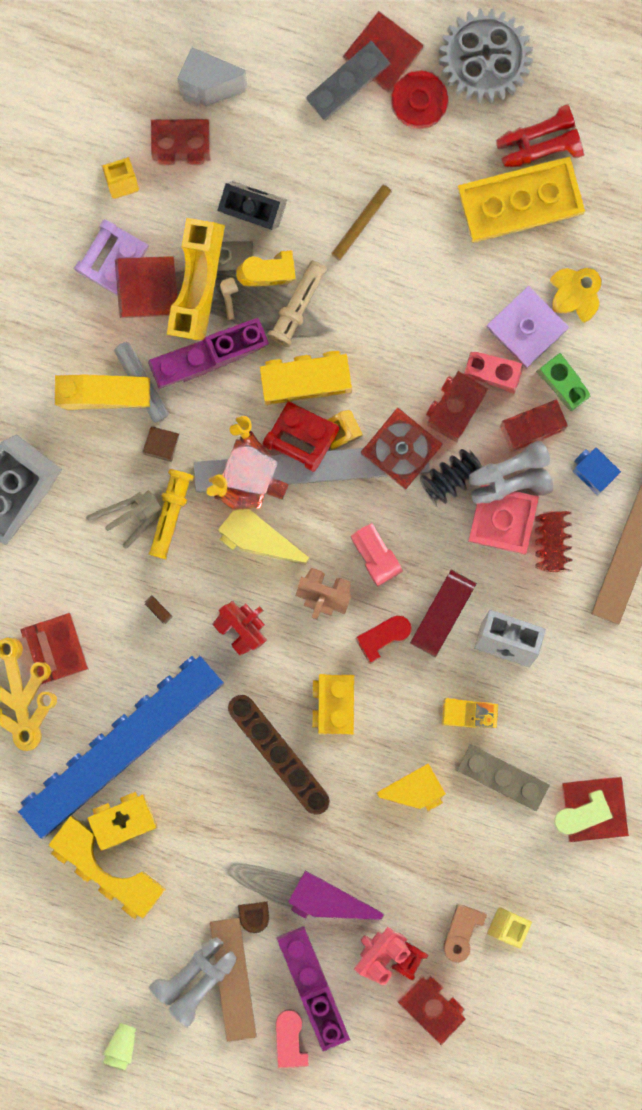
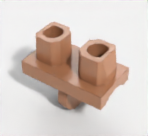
M311 568L305 578L301 577L295 596L305 599L304 606L314 610L313 619L318 620L320 612L329 616L332 615L333 610L345 614L352 596L349 594L351 582L342 578H336L333 588L322 584L325 573Z

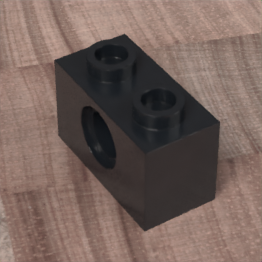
M231 181L225 183L217 211L273 230L280 225L287 199Z

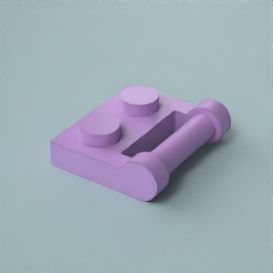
M103 219L99 226L101 230L82 261L77 262L74 270L120 296L149 246L118 228L110 221ZM111 235L117 238V241L97 272L91 267Z

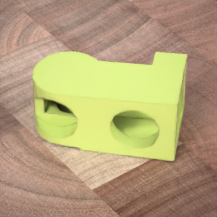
M602 790L589 793L588 796L591 801L574 809L563 808L559 810L554 817L556 829L563 834L569 835L613 818Z

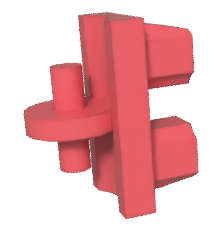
M389 927L383 933L378 931L372 939L364 935L361 938V942L366 947L360 953L362 959L354 970L368 979L385 985L392 977V972L386 967L389 961L393 959L398 963H402L411 954L405 944L407 938Z

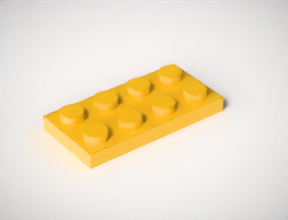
M570 156L461 184L457 187L472 243L576 217L586 212Z

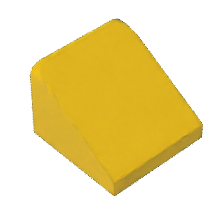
M129 157L102 165L113 199L139 191Z
M351 410L341 411L327 419L337 424L340 428L330 445L331 451L363 435Z

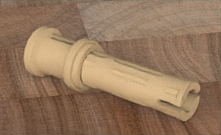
M314 260L309 262V266L296 287L287 307L280 309L278 313L280 317L273 330H269L267 333L271 340L285 347L291 346V338L297 326H301L303 323L302 314L323 274L327 270L324 265Z

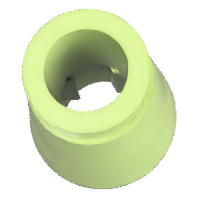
M119 1023L118 1029H116L103 1053L105 1056L104 1064L126 1071L127 1065L131 1064L136 1028Z

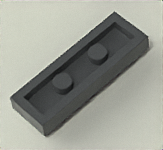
M371 40L311 92L306 99L320 117L326 121L390 66L391 63Z

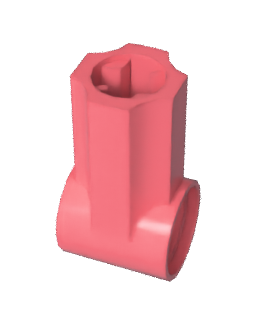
M372 523L350 536L366 562L364 565L377 587L403 572L395 555L390 549H387Z

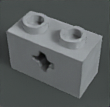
M489 610L481 622L474 649L531 667L540 653L546 629Z

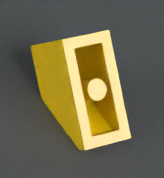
M429 763L376 792L378 798L416 809L425 807L427 811L443 803L441 797L446 795Z

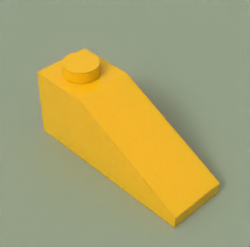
M86 374L55 375V405L65 410L150 407V378Z

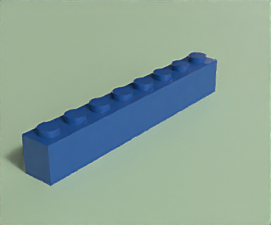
M191 656L179 666L182 671L177 676L172 678L169 675L156 686L159 689L156 694L151 698L148 694L141 698L134 705L137 709L129 717L125 714L120 716L111 725L114 730L107 736H104L102 733L88 744L91 749L83 756L80 753L76 754L66 763L69 768L61 775L57 772L54 773L43 783L46 787L38 795L32 792L20 802L23 808L18 813L40 839L46 838L224 685V682L201 656L196 659Z

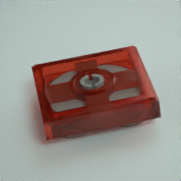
M397 407L362 449L360 454L406 491L441 449L443 443Z

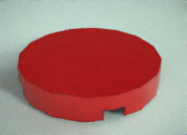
M424 70L411 71L405 74L404 77L396 82L391 95L392 110L397 119L404 125L415 129L429 128L438 123L445 115L449 102L448 90L442 81L439 80V77Z

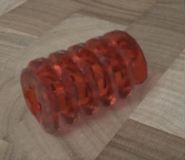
M547 511L535 516V521L543 524L535 528V533L543 536L535 540V545L543 548L535 552L537 558L543 559V561L535 564L536 569L552 573L573 571L564 567V564L572 562V558L564 555V552L572 550V546L564 544L565 540L572 538V534L564 532L565 528L572 526L571 522L564 520V517L572 514L571 511Z

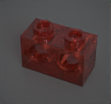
M209 119L151 120V155L153 161H158L160 165H173L175 161H187V164L201 165L204 164V161H211ZM197 137L203 140V144L199 148H191L188 146L189 140ZM164 138L174 140L173 146L168 149L161 148L159 142Z
M557 399L502 420L500 424L510 452L527 447L533 442L542 441L565 432L568 427Z

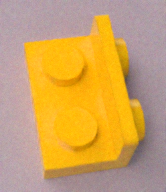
M319 674V680H313V698H319V710H313L312 728H318V734L354 735V675Z

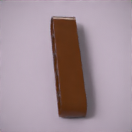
M246 695L233 697L228 705V712L302 806L314 815L324 813L330 804L327 792L254 701ZM240 700L247 701L250 704V712L244 717L237 716L233 710L235 703ZM258 723H263L269 728V734L263 740H257L252 735V729ZM281 746L287 750L288 756L285 762L275 763L272 761L270 754L273 748ZM297 769L302 770L306 774V782L300 787L293 786L289 781L290 773ZM313 793H320L325 798V805L320 810H313L308 805V797Z

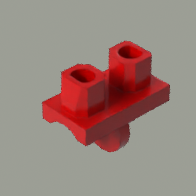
M231 601L218 610L220 614L213 622V626L222 635L232 628L235 629L240 636L231 645L238 655L241 656L250 650L254 651L267 641L259 631L265 626L259 618L264 611L260 606L253 611L246 603L239 608L234 601Z

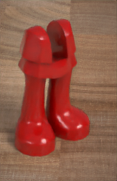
M569 104L558 108L555 116L526 128L519 127L514 132L509 130L496 139L497 149H506L518 145L520 150L501 158L504 167H521L522 164H531L536 159L562 151H567L574 158L584 156L581 139ZM558 131H568L555 138L530 146L529 141Z

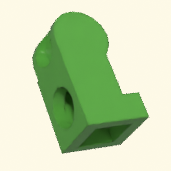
M561 353L535 371L542 380L546 381L560 401L570 411L575 410L591 397L589 391L581 382V378Z

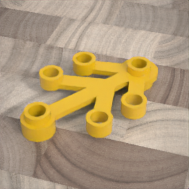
M7 637L0 640V659L5 662L11 693L0 686V701L15 710L17 722L3 714L0 708V726L12 733L13 742L17 748L23 751H31L37 748L41 742L42 733L39 727L49 710L56 706L57 697L50 691L41 692L37 697L38 707L31 718L29 717L28 706L42 682L50 676L51 669L48 664L43 662L33 664L30 670L31 678L23 690L17 659L22 655L23 646L18 639ZM6 644H9L11 647L8 655L4 653V646ZM39 666H42L44 668V674L42 677L38 676L37 669ZM45 695H48L51 699L48 706L43 702ZM24 731H27L30 735L27 742L22 738Z

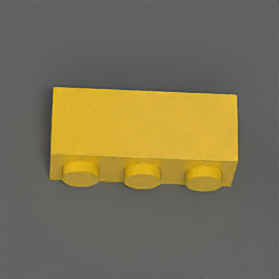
M340 351L325 352L323 357L314 359L311 358V355H301L294 357L293 362L283 363L282 359L268 360L265 362V366H259L265 406L287 403V401L294 402L352 393L347 354L340 355Z

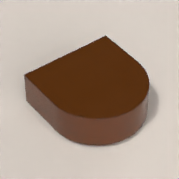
M153 595L145 601L148 609L163 624H166L173 617Z
M268 901L238 905L240 924L244 930L249 933H259L268 926L270 919Z

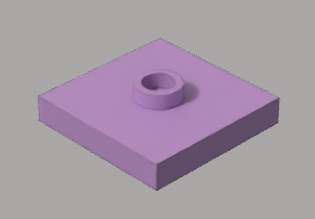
M530 286L523 290L486 326L526 369L569 329L567 324Z

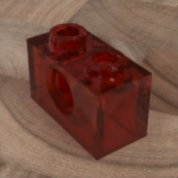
M459 371L454 378L450 375L448 376L441 388V391L445 394L440 402L434 400L426 413V416L430 418L427 426L456 443L459 441L488 391L487 387ZM451 399H458L462 402L463 409L460 412H452L448 409L447 402Z
M421 975L402 994L397 1002L442 1045L466 1020L461 1014L465 1008L453 997L447 1000L440 993L443 987L432 976L426 979ZM432 999L438 1000L442 1004L440 1013L435 1016L428 1015L425 1012L426 1003Z

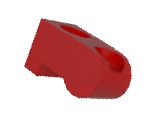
M397 615L362 633L355 639L368 663L372 664L381 658L378 650L393 642H404L409 637L412 627L406 617Z

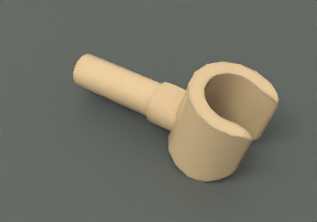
M230 277L223 280L220 284V290L226 305L227 320L234 319L233 303L230 295L238 292L234 278Z

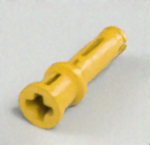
M169 469L168 471L170 478L167 489L161 495L164 504L151 549L148 555L167 560L168 550L180 509L188 501L185 497L189 483L195 477L174 469Z

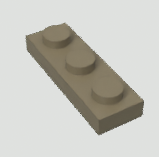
M471 744L457 769L458 772L534 811L538 810L550 786L546 782Z

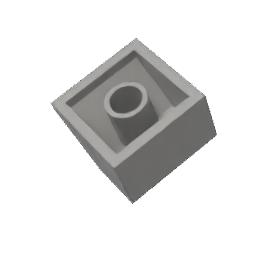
M191 47L177 78L180 95L183 96V100L194 106H199V104L205 106L212 105L241 94L247 88L246 70Z

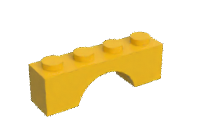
M186 218L181 246L185 255L184 280L177 300L171 305L166 335L193 340H203L206 337L225 225Z
M70 816L48 844L53 849L51 855L63 864L67 860L77 867L74 872L84 881L89 882L92 879L100 885L98 891L110 901L114 897L124 904L121 909L133 919H136L137 916L142 919L145 918L166 891V888L144 871L128 878L114 877L106 873L99 866L94 855L95 836L93 831L75 817Z

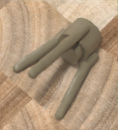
M148 490L144 494L139 492L131 498L88 515L87 520H93L131 505L132 509L105 527L107 531H110L134 515H137L140 520L146 518L123 544L124 548H128L152 522L158 519L156 513L162 509L153 494Z

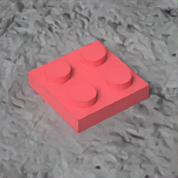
M514 491L498 501L477 503L468 542L526 555L539 496Z

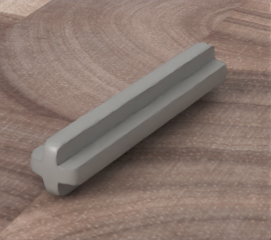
M129 342L121 343L114 349L128 376L148 377ZM150 381V407L145 408L151 419L156 423L165 419L168 416V411Z

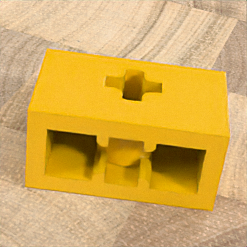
M135 791L121 797V804L110 808L109 803L92 809L94 815L88 817V821L101 851L158 828L145 795L138 796ZM118 812H121L122 815H129L130 820L126 821L127 827L123 828L122 825H115L114 820L118 818Z

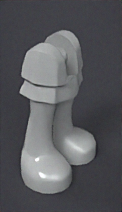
M541 441L533 442L520 454L495 465L489 463L485 467L483 466L469 475V483L471 485L490 483L489 486L473 490L471 492L472 501L474 503H491L494 500L503 499L504 496L514 491L530 488L537 495L544 496L552 493V478L543 468L550 463V456L546 446ZM530 468L525 472L515 475L509 479L504 480L503 476L513 473L515 471Z
M218 937L202 944L201 949L194 952L192 959L175 977L168 981L157 979L149 986L150 991L163 1004L171 1005L169 1008L170 1013L178 1022L186 1027L195 1019V1009L202 998L218 981L222 982L224 975L230 973L237 960V957L231 951L221 958L214 967L209 963L208 960L224 944ZM202 970L205 975L184 997L173 1003L185 987Z

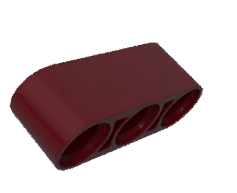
M451 569L410 644L436 658L477 583Z

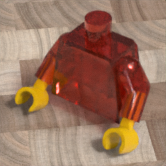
M247 416L237 417L235 420L238 424L231 425L229 431L234 436L240 435V440L236 439L222 475L218 474L209 478V482L213 485L207 487V494L214 496L217 500H221L234 511L261 508L266 494L283 500L289 484L273 478L278 464L277 461L272 458L253 432L250 431L252 428L250 419Z

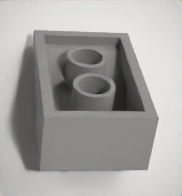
M17 434L0 443V542L4 545L8 544L42 501L62 471L59 466Z

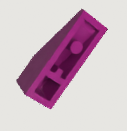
M306 870L288 901L289 904L293 905L291 911L305 919L308 914L313 917L377 920H382L384 913Z

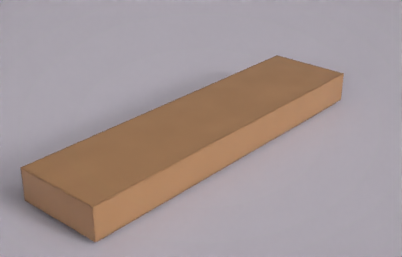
M238 917L211 921L212 939L218 937L224 943L214 955L215 963L231 951L237 957L230 973L224 975L222 982L218 981L227 1042L257 1038L240 919Z

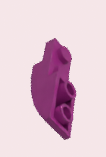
M255 318L208 335L199 342L152 358L148 361L158 388L161 389L180 381H189L233 363L268 346L269 341L259 318Z
M299 927L276 937L322 1051L350 1041L305 927Z

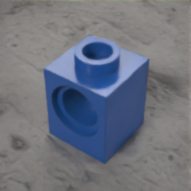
M597 447L591 452L585 449L574 460L577 466L572 471L597 496L621 473Z

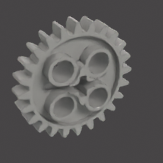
M479 9L477 17L474 18L469 11L467 12L466 22L458 17L456 20L458 28L449 25L448 33L451 36L443 35L442 42L447 45L440 46L439 53L445 55L439 59V65L447 66L442 70V76L451 75L447 85L457 84V95L463 90L467 91L466 100H469L474 94L477 95L478 103H481L483 96H487L488 101L493 103L494 95H498L503 101L506 90L514 95L516 90L514 84L522 87L524 80L521 76H529L530 70L524 66H531L533 59L526 57L532 54L533 47L525 46L529 42L530 37L520 36L524 27L514 28V17L508 22L504 21L505 12H502L497 18L494 17V9L490 10L488 16H484L482 9ZM496 35L501 36L505 39V43L503 45H495L491 38ZM466 39H472L476 42L477 46L468 49L463 46L462 42ZM506 51H509V52H511V55H507V54H503V53L506 52ZM482 52H487L490 60H485L484 56H481ZM461 57L469 58L466 61L460 60ZM503 63L509 67V71L507 73H499L495 70L494 66ZM476 67L480 70L481 74L471 77L466 73V69Z

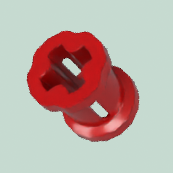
M405 942L411 954L404 962L393 963L391 968L414 981L416 978L414 974L423 959H427L429 955L412 944Z

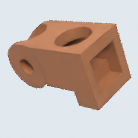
M457 903L443 947L445 955L449 960L459 963L468 958L471 949L469 941L475 924L484 925L486 913Z

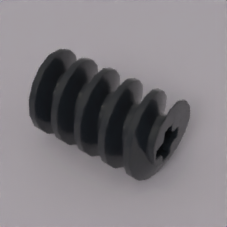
M461 449L459 451L460 460L453 455L450 456V466L445 462H441L439 464L440 472L432 468L429 471L431 479L425 475L419 477L423 489L436 507L437 499L444 504L448 503L447 493L456 498L457 486L466 491L465 481L469 480V475L483 467L471 450L468 453L466 450Z

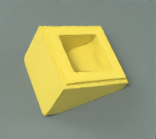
M499 907L489 927L488 935L521 949L532 921Z

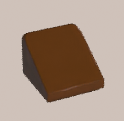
M151 426L144 445L143 454L172 462L179 433Z

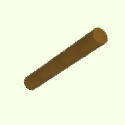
M382 184L331 253L336 259L341 260L384 203L392 192L389 187Z

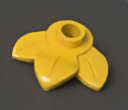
M564 268L557 271L550 278V282L559 289L555 293L552 303L555 313H568L576 310L583 323L589 321L595 315L600 305L597 293L602 285L601 276L596 270L582 268L579 271ZM584 277L592 279L591 287L584 288L581 281Z

